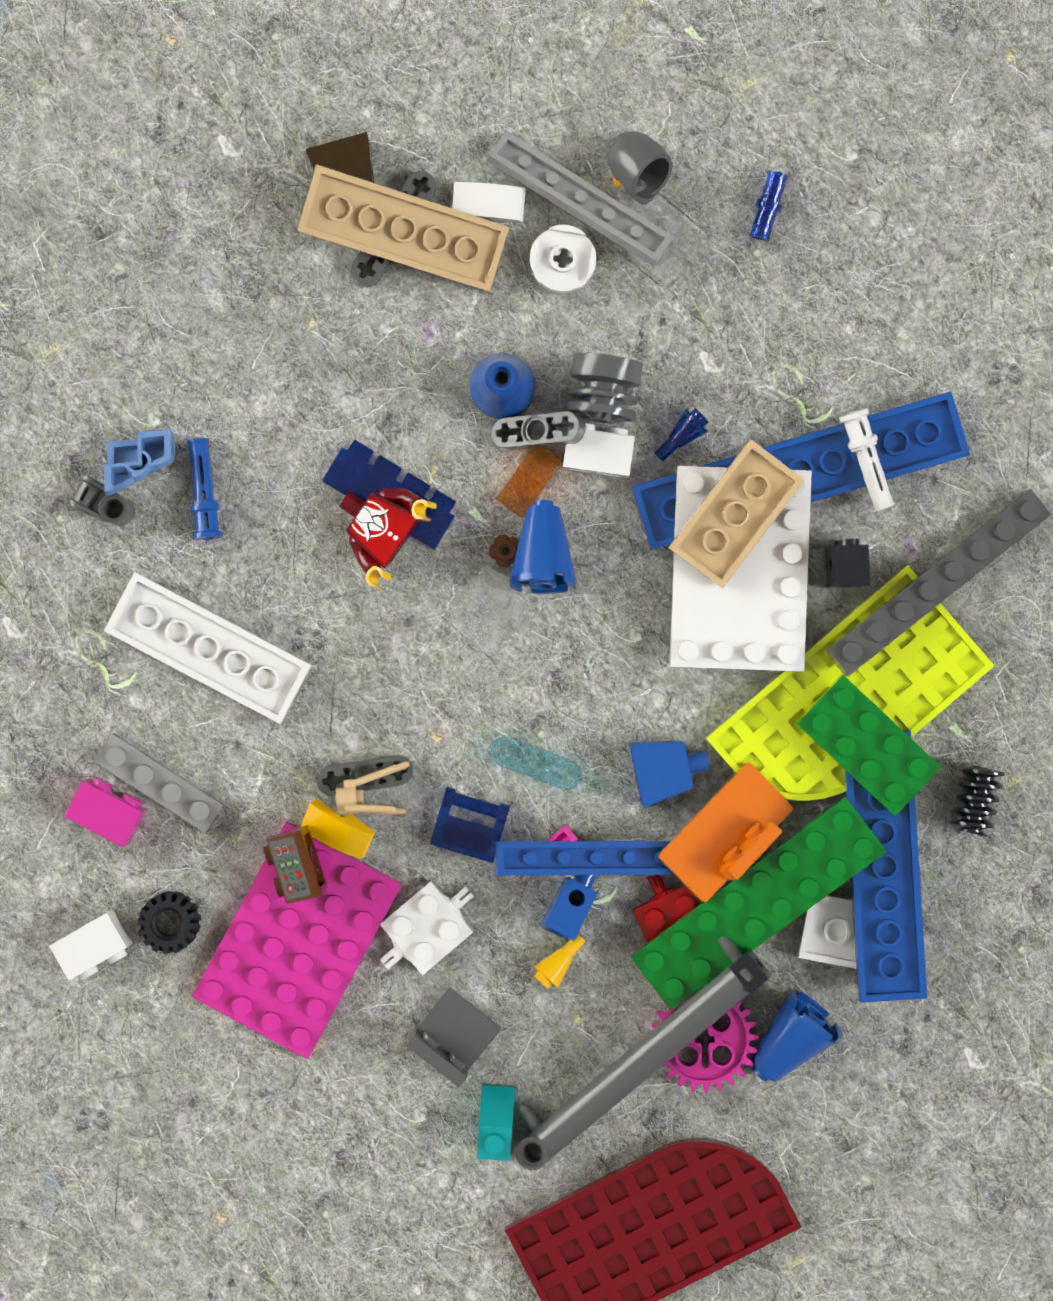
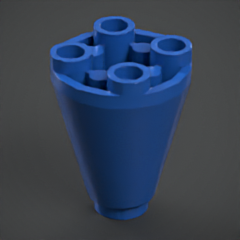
M508 353L493 354L483 359L474 368L470 379V395L476 408L486 416L497 420L523 414L531 404L535 394V378L530 367L519 357ZM499 372L502 375H508V382L504 385H500L495 381V376Z

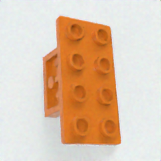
M745 763L658 854V858L701 902H707L727 880H738L783 832L778 825L793 811V806L751 763Z

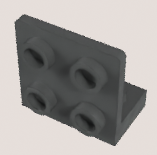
M449 988L409 1037L406 1046L457 1087H460L468 1076V1070L499 1033L500 1027L455 990Z

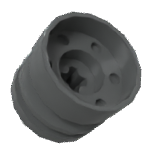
M574 354L571 377L585 382V386L569 389V396L582 399V402H567L566 411L577 414L585 420L599 423L616 424L619 422L635 421L636 412L623 408L622 405H637L638 399L624 393V388L640 387L643 363L607 354Z

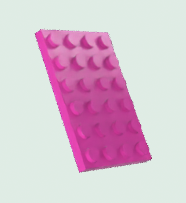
M286 821L280 833L298 828V826ZM314 837L312 838L328 885L327 890L322 896L286 904L284 896L279 897L275 889L274 878L278 876L274 864L269 866L265 859L191 996L306 1059L310 1057L403 884L361 860L325 845Z

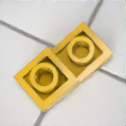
M319 799L309 803L301 826L308 824L312 837L358 859L365 857L375 834L372 829L354 815L348 814L342 818Z

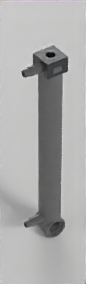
M723 935L717 942L722 947L723 952L733 962L728 968L543 1122L525 1103L521 1104L517 1111L521 1115L522 1120L531 1129V1132L517 1145L515 1152L518 1163L528 1170H538L543 1167L545 1163L746 996L765 983L772 974L755 953L748 949L742 954L737 946ZM529 1143H535L540 1146L542 1150L541 1157H535L529 1152Z

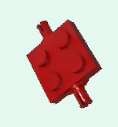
M648 875L646 877L655 895L648 902L632 910L647 942L702 903L685 885L666 889L660 875Z

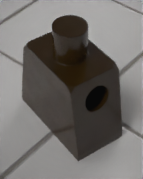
M367 132L305 149L314 170L315 166L319 165L374 183L371 145Z

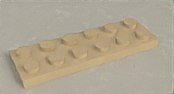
M319 165L315 166L297 228L299 232L489 292L509 230L508 226Z

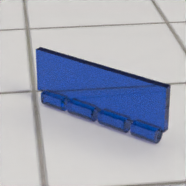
M355 439L348 450L342 447L322 482L345 496L351 491L364 501L367 500L372 492L388 487L407 488L423 498V500L434 502L437 505L436 509L427 507L425 511L426 517L430 518L431 521L420 520L411 536L435 550L455 518V515L450 512L457 501L439 490L434 492L430 500L425 498L431 485L409 472L402 483L397 481L403 468L382 455L377 458L374 465H371L369 461L375 451Z

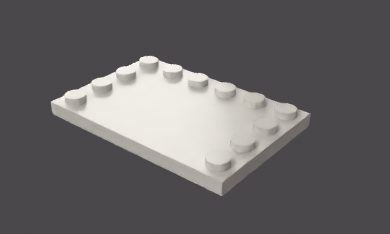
M677 466L674 539L727 468ZM792 470L802 477L804 482L724 588L718 586L674 553L670 667L804 671L812 471Z

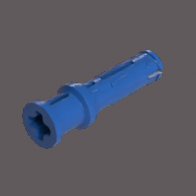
M189 439L187 442L189 444L194 502L191 503L190 512L194 513L196 533L193 534V540L222 538L223 532L219 531L217 515L220 504L217 500H214L208 447L209 439ZM199 458L202 462L204 485L201 484ZM202 493H205V500H204V501H203ZM205 515L207 516L208 529L205 524Z

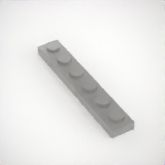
M507 131L488 154L487 162L653 267L656 266L673 241L674 236Z

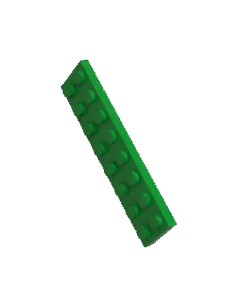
M843 797L750 866L738 880H731L707 902L700 903L634 952L631 958L668 1008L673 1010L733 963L717 942L723 935L732 941L742 954L748 949L753 951L887 851L848 799Z

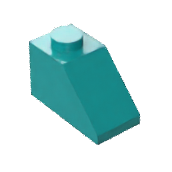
M482 1084L476 1159L510 1161L515 1086Z

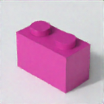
M95 777L94 780L87 779L82 781L64 817L121 847L129 845L148 810L140 806L142 800L126 792L122 796L112 791L113 785L98 777Z

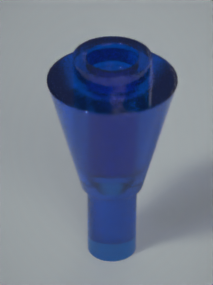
M686 408L669 434V438L654 452L655 455L662 462L665 461L678 447L681 448L708 433L709 431L705 426L709 421L697 408L692 412Z

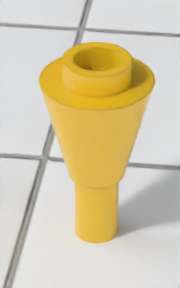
M577 935L575 941H568L563 948L558 949L533 966L537 971L534 978L546 989H549L551 986L558 989L573 960L572 957L586 941L580 935Z

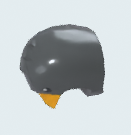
M628 131L621 133L613 139L610 151L607 154V163L613 174L614 187L617 188L623 185L628 194L642 205L651 202L665 186L673 168L671 157L664 147L640 132ZM638 179L647 184V187L641 192H637L636 189Z

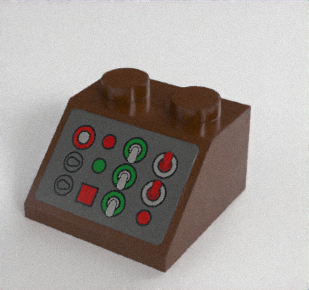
M308 824L268 837L266 839L267 845L263 846L268 865L274 864L278 876L274 878V885L278 896H284L286 904L322 896L327 890L328 885Z

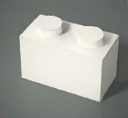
M585 423L586 431L583 438L577 443L566 444L563 470L628 479L635 436H629L627 429L609 427L608 432L595 431V425Z
M112 909L57 940L49 947L68 981L76 976H79L82 981L98 972L99 970L96 965L106 959L109 964H112L126 956L127 952L125 949L133 942L115 910Z

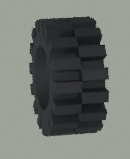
M167 891L156 895L146 903L139 913L141 914L140 918L137 920V925H140L139 936L144 937L145 941L143 943L146 946L151 945L153 947L152 950L155 952L160 950L163 951L162 954H169L170 952H180L194 941L197 933L200 931L201 925H199V921L201 920V914L197 913L198 906L196 903L193 905L190 902L191 898L189 896L184 897L181 895L182 893L177 891L175 893ZM173 910L179 914L182 926L178 933L167 935L160 931L157 925V918L162 911Z

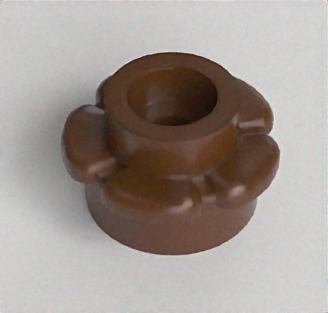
M499 535L494 539V544L490 546V557L496 560L498 566L509 567L510 564L514 563L519 540L514 536ZM504 548L509 549L508 554L503 553Z

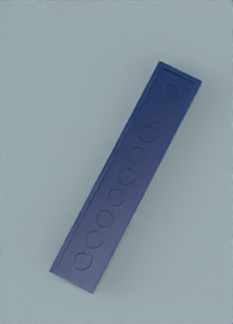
M951 391L867 416L872 433L877 435L878 438L875 448L886 480L970 455ZM844 423L762 447L791 470L812 471L810 503L866 487L856 453L848 448L847 444L850 440ZM736 456L699 467L728 468ZM677 473L632 486L650 551L668 546L674 540Z

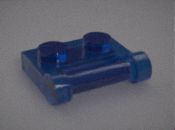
M447 786L430 845L493 863L495 859V841H500L510 805L501 803L499 806L456 793V789ZM454 805L496 818L494 827L450 815L451 806Z

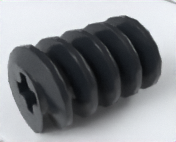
M973 765V768L962 770V773L969 777L970 781L959 783V786L966 790L967 794L956 796V799L962 802L964 807L954 808L953 812L959 815L961 820H953L950 825L960 831L991 838V836L983 832V829L993 828L994 826L992 822L986 819V816L996 815L997 813L995 809L989 806V803L999 802L1000 798L991 792L992 790L1002 789L1003 785L994 780V778L1005 776V772Z

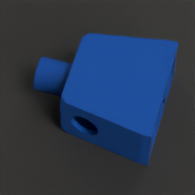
M684 741L629 743L643 807L694 788L691 773L710 770L706 750L687 754Z
M575 875L573 879L569 877L564 878L539 926L567 941H575L598 892L591 889L597 875ZM571 892L579 895L580 900L576 906L569 902Z

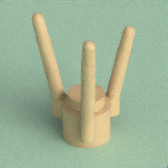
M405 761L357 779L344 780V788H336L338 815L355 813L405 814L406 810L404 808L365 805L363 789L357 790L356 787L408 768L410 763Z

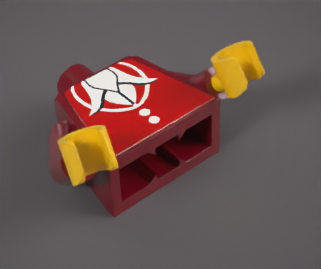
M385 487L380 491L372 492L366 501L353 492H348L339 507L354 517L346 531L350 535L349 544L356 560L366 574L367 584L381 590V587L378 585L379 577L382 576L388 581L391 579V574L381 569V566L386 568L392 563L420 520L431 521L430 518L426 517L425 511L427 507L436 509L437 505L434 502L423 500V498L407 488Z

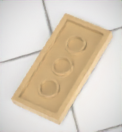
M749 439L668 548L718 586L724 588L804 482V479L753 440Z

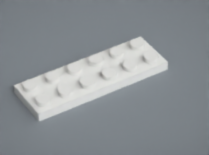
M134 572L104 629L106 633L279 724L283 722L312 667L310 663L137 572Z

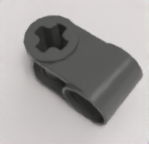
M81 473L79 478L82 481L73 498H68L66 503L91 516H96L105 522L117 526H124L132 521L135 515V507L132 501L117 492L106 496L103 483ZM120 501L123 505V512L120 517L114 519L110 514V508L113 503Z

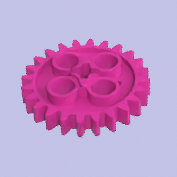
M694 993L680 1005L675 1007L673 1010H670L669 1008L667 1012L657 1010L656 1014L659 1018L662 1019L663 1022L678 1008H680L684 1003H686L690 998H692L696 993ZM740 1001L726 1013L730 1017L727 1027L717 1029L712 1025L707 1029L708 1035L714 1036L713 1039L708 1040V1067L702 1066L701 1041L695 1039L687 1046L696 1049L698 1052L697 1059L692 1063H684L679 1058L678 1053L661 1067L669 1065L670 1069L667 1073V1078L670 1079L676 1074L679 1075V1087L687 1080L690 1081L692 1092L695 1091L698 1084H703L705 1093H708L710 1084L713 1083L719 1091H722L721 1081L725 1079L730 1085H735L732 1075L736 1073L744 1077L745 1073L741 1065H753L751 1059L747 1057V1053H757L758 1051L756 1047L750 1045V1041L759 1039V1036L756 1033L749 1032L750 1028L757 1025L756 1021L745 1020V1017L751 1012L750 1008L739 1010L738 1007L742 1002ZM652 1023V1028H656L660 1023ZM721 1045L728 1047L731 1051L730 1058L722 1063L717 1062L712 1057L713 1050Z

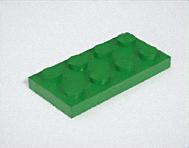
M842 674L796 722L811 739L893 816H896L942 768Z

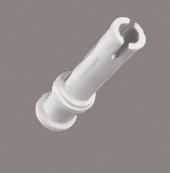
M863 408L839 417V420L845 424L850 440L847 444L848 448L856 453L872 501L873 510L879 511L895 504L875 448L878 438L877 435L872 433L867 418L869 410L868 408Z

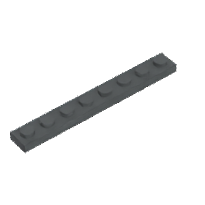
M1032 489L1025 491L825 650L845 677L850 676L1051 515Z

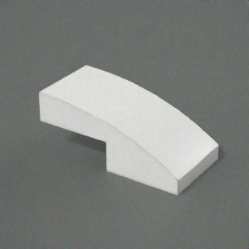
M454 182L452 209L480 218H487L490 221L522 222L526 189L524 187L501 184Z

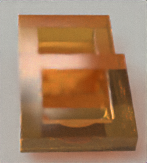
M545 447L531 448L496 500L523 519L527 508L534 504V501L542 493L563 460Z

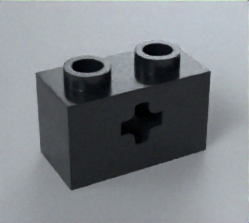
M859 538L839 539L834 541V546L825 548L827 588L870 585L869 544L859 545Z

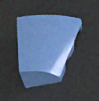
M171 429L137 432V439L107 442V464L104 465V492L106 496L115 494L174 461L176 442Z

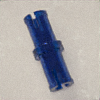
M768 170L761 199L756 201L755 206L758 209L752 230L749 233L750 237L767 242L770 241V234L776 214L781 212L782 205H780L786 180H788V175Z

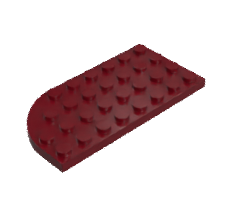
M685 1139L668 1143L505 1227V1232L541 1301H659L802 1227L777 1178L759 1159L729 1143L711 1139Z

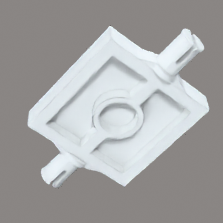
M430 881L380 924L391 937L394 948L380 958L382 964L394 956L384 965L389 970L404 957L412 962L423 976L474 932L463 919L460 910L462 906L474 898L472 892L460 900L469 891L465 886L453 898L442 894L435 884Z

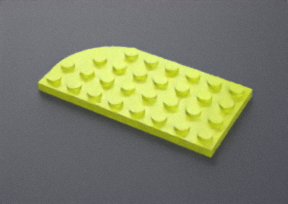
M908 565L904 566L805 652L804 671L781 672L705 738L735 773L745 763H751L788 800H819L845 792L844 769L811 739L796 722L841 674L843 675L825 650L918 577ZM940 603L846 678L902 730H910L911 737H913L992 669L994 664Z

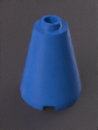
M536 500L534 505L529 506L526 510L510 576V587L519 592H522V586L531 587L533 594L568 592V585L573 589L576 588V576L561 510L559 507L554 506L553 501Z
M792 990L786 996L760 1042L757 1053H754L751 1059L754 1064L752 1067L754 1073L763 1081H778L835 1044L842 1036L839 1026L836 1022L832 1026L827 1022L825 1018L829 1013L814 999L803 992L796 996V991Z

